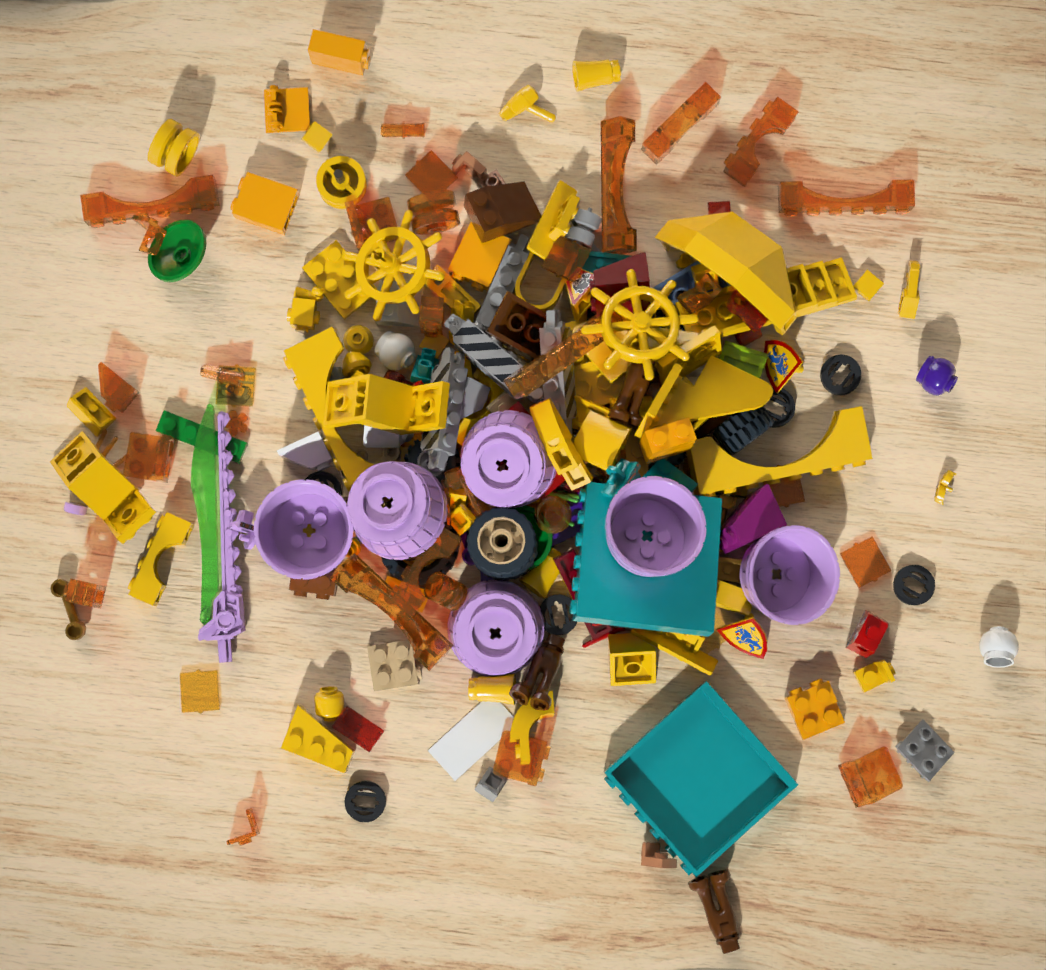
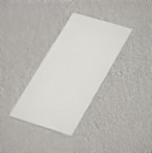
M481 701L434 744L428 752L456 781L511 730L514 717L500 702Z

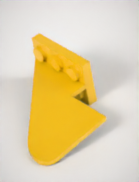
M590 320L577 325L572 331L573 341L583 349L585 355L607 380L612 383L625 375L627 367L630 366L631 362L619 358L611 369H605L604 362L612 351L604 342L602 334L585 335L581 332L583 326L600 324L601 320ZM715 325L709 329H703L700 333L679 330L675 344L689 353V360L683 361L669 351L664 357L656 360L653 366L659 372L662 385L675 363L683 367L679 376L685 377L706 364L711 355L717 357L722 354L720 331ZM654 327L655 330L665 337L668 336L669 329ZM628 330L616 331L614 334L621 341L628 333ZM647 335L650 349L660 345ZM632 344L629 345V347H630V348H633V349L639 350V348H640V347H639V344H638V345H632Z
M712 355L692 387L682 381L683 377L679 376L683 367L675 363L634 436L641 439L643 433L647 430L688 417L690 421L758 409L770 400L773 395V389L768 382Z

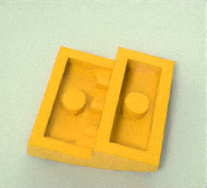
M591 410L585 418L573 445L582 460L606 470L609 465H615L620 450H624L632 428Z

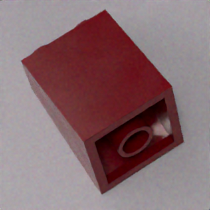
M639 253L594 270V280H589L590 294L593 288H598L609 297H612L620 290L628 288L626 273L629 269L635 271L638 286L650 287L646 253ZM590 298L591 311H596V319L601 320L606 305L596 298ZM631 300L621 304L633 313ZM641 300L642 311H645L650 302ZM613 312L611 319H617L621 316Z

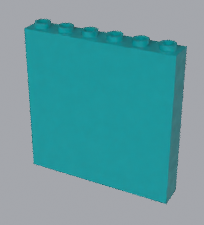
M590 482L584 486V489L581 488L579 502H582V511L579 510L577 516V524H581L580 533L577 532L575 546H578L579 550L578 555L574 557L573 564L574 569H577V575L572 580V591H575V600H571L570 614H573V621L706 637L713 634L722 498L693 495L699 501L706 519L705 542H703L704 545L698 556L695 557V560L676 573L666 576L645 577L627 571L615 560L609 550L605 523L607 511L613 498L604 496L601 493L605 484ZM642 531L643 537L641 539L651 542L653 540L651 538L653 533L651 531Z
M707 681L698 686L604 771L607 775L604 780L612 789L616 786L622 792L619 797L627 806L632 804L637 809L634 814L642 823L647 821L652 826L649 830L658 841L662 838L667 843L665 847L667 852L673 858L678 856L683 862L680 865L688 875L693 873L696 877L799 785Z

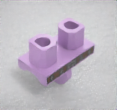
M240 510L236 521L230 522L229 529L246 533V535L240 534L239 540L244 541L245 549L251 550L256 545L254 525L252 524L254 513Z

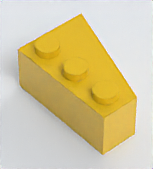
M297 705L281 749L346 773L355 750L310 714L302 705Z

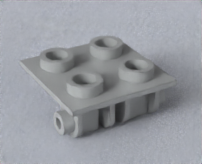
M923 719L903 741H900L895 746L897 753L906 758V762L911 763V767L915 768L921 775L920 777L925 778L928 782L955 753Z

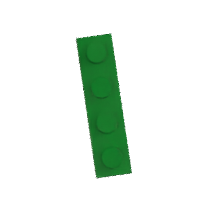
M163 411L155 430L156 432L219 456L218 431L168 411ZM234 437L226 446V450L231 451L233 455L231 461L240 464L248 443Z

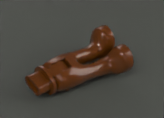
M631 362L630 366L627 367L622 390L608 414V417L637 428L643 420V417L639 415L640 406L651 383V380L645 378L643 363Z
M549 634L547 639L542 641L541 647H539L532 659L524 682L522 684H515L510 689L509 695L516 702L525 706L528 705L540 673H543L541 682L531 698L530 705L535 710H549L551 698L548 693L564 653V638Z
M729 869L708 874L718 900L719 910L714 905L707 876H699L688 882L689 888L697 892L701 899L709 927L716 939V944L721 946L723 954L740 949L738 943L740 936L737 934L736 917L726 891V882L731 878Z

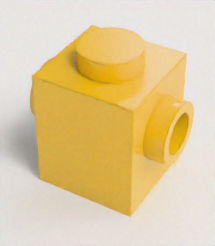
M293 298L292 308H288L287 321H290L291 327L295 328L296 332L301 333L315 330V324H319L320 311H317L316 300Z

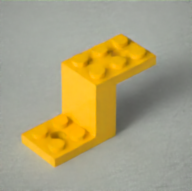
M373 374L330 381L327 384L323 426L334 428L362 424L399 435L445 429L450 383L440 381L410 386Z
M83 431L50 461L67 488L104 520L116 539L122 544L132 539L136 531L144 524H147L156 513L137 486L98 450L89 436Z

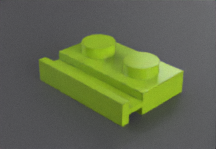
M725 340V345L719 359L761 379L769 355Z

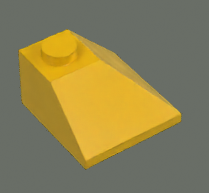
M631 633L609 634L608 654L611 686L656 683V648Z

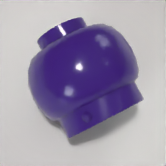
M929 356L922 365L916 381L922 384V388L926 392L938 396L944 394L945 391L950 393L958 377L955 376L956 368L952 362L945 358L936 359L934 356Z

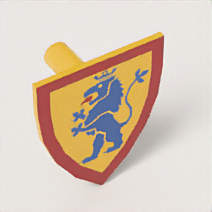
M778 340L765 341L764 353L769 355L765 363L766 374L775 392L779 393L794 373L803 372V360L795 349L787 343Z
M750 613V616L745 615L744 620L716 629L730 645L739 651L764 659L767 652V637L752 613Z

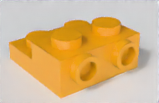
M822 678L810 682L811 687L802 690L801 687L789 691L790 696L785 697L802 740L845 723L830 682H823Z

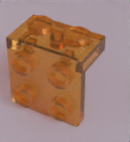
M503 731L493 773L497 776L537 786V782L542 783L545 769L541 768L543 759L548 760L551 748L547 746L548 741L529 736L530 764L520 765V758L516 759L515 745H519V742H510V731Z
M885 746L860 758L838 765L855 808L873 804L903 787L888 748Z

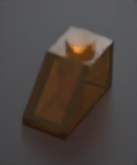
M100 362L98 364L101 397L106 400L104 405L114 413L116 410L123 413L140 392Z

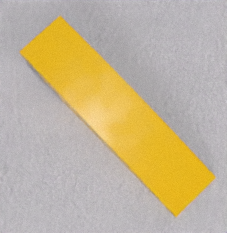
M842 257L824 263L822 260L805 266L799 264L787 268L797 317L857 299ZM732 285L675 303L679 316L696 314L699 317L697 323L683 324L685 331L700 333L703 329H709L715 325L720 331L721 338L773 324Z

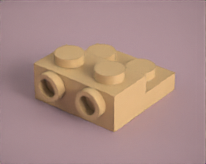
M412 639L367 646L374 691L419 685V680L422 679L421 666H416L415 657H419L417 643L413 644Z

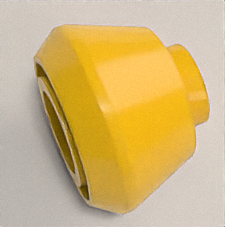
M355 325L345 332L343 343L348 352L356 351L364 355L371 350L374 338L372 332L367 327Z
M348 352L342 360V374L346 378H351L355 371L358 370L366 375L371 369V361L361 352Z

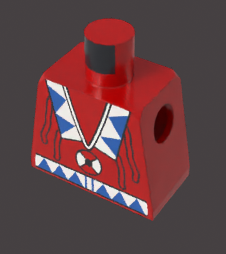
M865 610L846 648L864 658L869 657L875 653L889 623L883 618Z

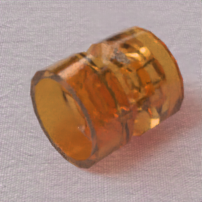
M439 571L433 573L426 581L424 595L429 600L440 604L448 610L456 611L466 600L467 587Z

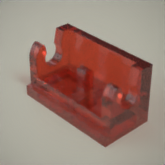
M349 706L343 709L332 725V728L368 752L372 751L385 731Z

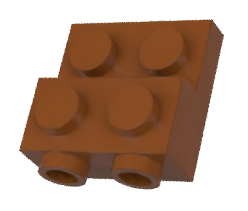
M340 564L329 573L317 578H290L289 590L294 591V596L307 597V593L316 594L317 599L329 600L330 596H336Z

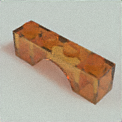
M705 82L643 142L641 150L657 165L673 150L679 140L695 124L704 120L719 105L721 96Z
M778 96L774 102L768 101L762 110L765 114L761 119L756 118L749 128L752 130L748 137L743 135L736 145L739 149L735 154L730 153L724 161L726 166L723 172L744 187L760 166L755 155V143L767 134L784 135L799 111Z
M443 528L436 542L430 548L424 550L425 552L413 557L416 559L411 567L407 565L401 575L403 581L400 586L395 585L388 596L392 598L389 603L415 617L426 599L419 585L422 569L434 559H450L462 538Z

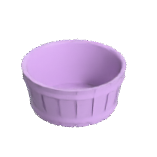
M504 410V412L498 411L483 417L470 429L461 448V470L466 485L480 500L496 507L517 508L536 501L544 495V492H547L557 473L541 442L532 416L523 412ZM505 459L508 461L506 465L509 468L508 470L503 469L500 472L496 462Z
M403 461L382 462L366 469L352 485L347 502L350 522L362 544L374 554L394 560L409 559V557H415L430 548L442 533L448 512L447 497L439 480L427 469ZM384 497L388 499L393 498L394 501L391 502L392 507L390 509L381 506L384 503Z
M659 476L638 478L631 481L630 484L628 483L623 486L612 499L605 523L607 544L612 556L627 571L645 577L666 576L687 567L700 553L706 537L705 515L697 498L685 486L678 484L679 482ZM642 531H651L653 533L651 536L653 540L651 542L648 540L643 541L641 539L643 537Z
M302 479L278 486L265 497L255 516L254 539L263 560L276 572L293 579H313L329 573L342 562L352 543L354 530L348 516L346 502L334 489L318 481L307 479L305 481ZM307 524H311L312 528L316 529V532L312 533L311 537H307V534L303 533V528H307Z
M791 525L770 531L763 537L755 540L743 556L740 565V583L745 597L753 607L765 616L780 623L799 625L817 619L831 606L839 588L840 567L833 547L830 546L831 544L825 537L819 535L817 531L811 528H805V526ZM772 569L781 570L780 580L777 578L772 579Z
M488 580L472 585V587L466 589L459 596V599L457 598L450 610L451 613H449L447 633L451 648L459 661L480 675L499 676L522 670L532 661L544 639V617L538 602L526 589L510 581ZM499 627L501 629V638L495 637L491 639V632L489 630Z

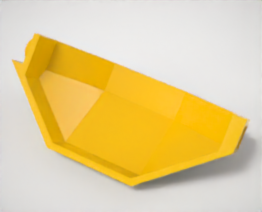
M734 212L668 220L654 237L662 243L667 252L674 247L688 253L732 285L773 323L775 330L782 336L797 319L782 246Z

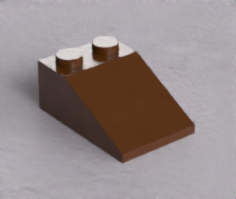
M525 181L485 186L465 194L464 208L481 243L538 223L541 218V214Z
M507 291L487 332L518 355L532 363L541 364L539 328H543L544 323H546V313Z

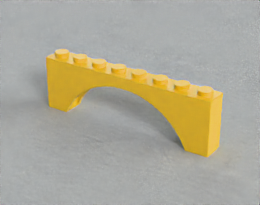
M330 327L284 350L286 356L283 357V360L288 369H293L296 375L293 377L294 383L298 390H303L306 396L303 398V401L308 410H313L316 416L313 418V421L318 430H323L326 436L323 438V442L328 451L332 449L336 457L333 459V462L338 471H343L346 477L343 479L347 490L350 491L359 475L375 464L366 461L356 454L342 439L336 427L328 428L323 426L327 384L338 357L345 349L335 328ZM384 497V503L381 506L393 501V498L388 499Z
M862 406L834 411L829 428L820 442L803 457L782 466L761 467L742 462L725 452L712 437L697 439L692 448L686 451L691 479L698 483L694 494H702V496L707 497L716 496L715 492L721 490L724 491V494L737 492V487L745 486V489L759 487L758 483L767 481L769 485L780 483V478L788 477L789 481L802 478L801 474L808 472L810 476L824 474L823 469L831 468V472L844 470V465L852 464L853 467L866 465V460L873 459Z

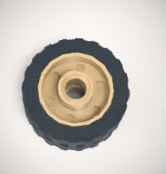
M496 507L483 512L482 515L474 520L473 525L470 526L469 535L467 536L468 552L478 570L483 572L485 576L491 577L493 580L509 581L519 578V576L527 573L528 569L533 566L538 554V541L535 530L525 515L515 509ZM501 542H508L506 546L498 547Z

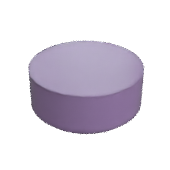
M65 502L63 510L72 514L86 515L88 507L77 503Z

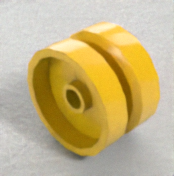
M167 119L158 129L148 152L149 163L157 167L165 165V170L176 177L180 176L187 169L197 151L200 141L199 133L190 128L183 130L181 123L173 119Z

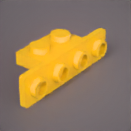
M561 180L557 182L527 245L528 250L542 259H546L554 242L561 235L565 236L571 227L569 221L575 217L579 210L576 207L580 200L576 196L577 190Z
M632 628L631 634L708 675H712L718 663L716 658L699 650L706 636Z

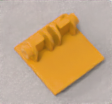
M271 85L269 89L264 90L266 133L308 130L310 127L308 87L278 89L277 85Z

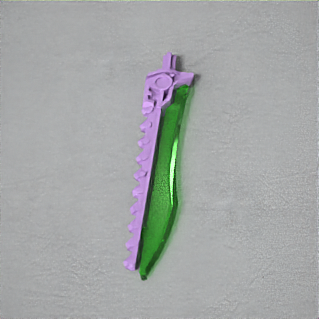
M208 404L196 437L191 467V489L198 517L202 555L200 622L204 626L199 630L198 640H217L219 663L233 662L231 639H234L235 636L243 633L246 629L243 594H241L243 589L241 585L236 584V580L242 571L239 566L234 565L240 551L238 547L233 545V542L239 532L229 529L230 522H233L237 516L235 508L230 507L236 494L233 489L229 488V484L235 475L232 470L227 469L233 455L231 451L226 450V446L232 437L229 432L224 431L230 417L228 413L223 411L218 413V446H215L214 406ZM216 455H219L222 591L214 600L213 619H211L212 599L219 592Z

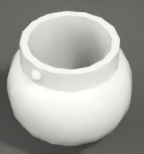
M393 331L384 333L374 349V354L379 357L380 362L386 368L393 371L408 368L414 362L416 356L412 340L405 334L394 333Z
M996 626L990 628V631L982 635L979 649L984 657V664L1002 668L1014 664V658L1018 653L1019 645L1016 636L1012 632L1008 631L1005 627Z

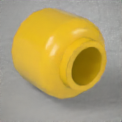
M322 687L314 696L315 713L317 716L322 717L324 721H336L337 717L345 711L344 695L337 687Z

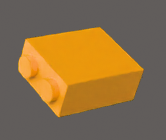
M313 29L308 46V53L312 64L362 76L365 69H369L371 56H369V49H367L365 41Z
M247 172L245 178L242 177L239 182L238 190L240 192L238 198H234L231 204L233 216L236 219L285 235L300 196L298 189Z
M470 222L448 268L449 273L452 274L451 277L459 282L465 280L471 283V287L480 292H483V290L489 291L507 247L512 243V239L500 236L481 243L472 222Z
M688 417L645 431L639 444L645 462L649 464L689 451L697 438Z

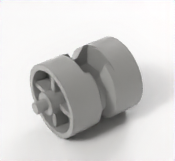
M588 208V210L579 209L571 221L574 226L569 229L564 239L568 243L575 245L574 250H578L579 247L584 249L592 248L595 240V235L592 232L599 229L602 221L600 216L592 213V208Z

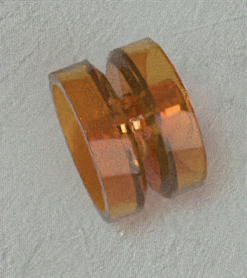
M430 191L407 200L408 210H411L413 216H415L411 221L414 234H434L451 230L460 225L458 211L452 209L456 205L454 191Z

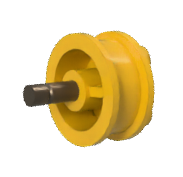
M347 156L332 157L326 160L317 172L316 184L322 199L329 206L336 209L352 208L365 196L367 189L366 177L362 167L354 159Z

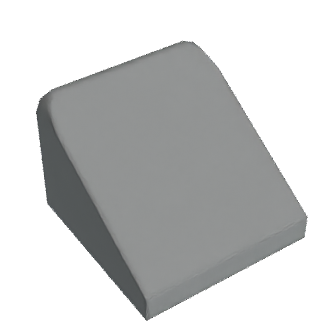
M489 766L475 787V791L491 802H494L508 779Z

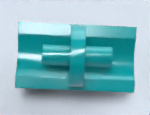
M422 349L421 355L417 356L410 382H417L419 380L423 384L431 382L432 370L436 365H439L440 359L435 358L436 350Z
M622 458L616 467L609 465L606 472L610 477L601 493L604 496L614 498L623 486L641 478L638 472L641 465L638 462H629Z

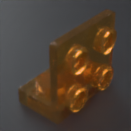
M389 197L359 205H354L353 200L345 202L358 251H360L362 245L372 235L367 225L369 218L375 219L380 230L388 227H397Z
M131 432L123 474L126 477L168 483L175 439L168 435L154 436Z

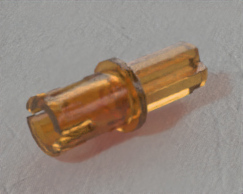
M402 121V124H381V136L402 137V139H405V137H425V124L405 123L404 121Z
M204 364L200 369L202 377L216 380L219 384L228 383L242 387L243 383L240 381H245L244 373L228 370L224 366L219 368Z

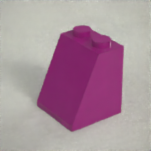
M769 484L746 495L720 527L719 548L723 550L724 554L749 544L772 530L787 526Z

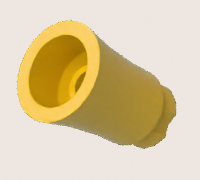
M618 60L572 62L573 80L577 92L621 80Z
M551 547L547 558L539 566L525 574L519 581L535 595L545 599L551 586L560 574L553 558L561 555V553Z
M512 673L469 678V700L515 705L516 701L509 695L511 687L516 684V675Z

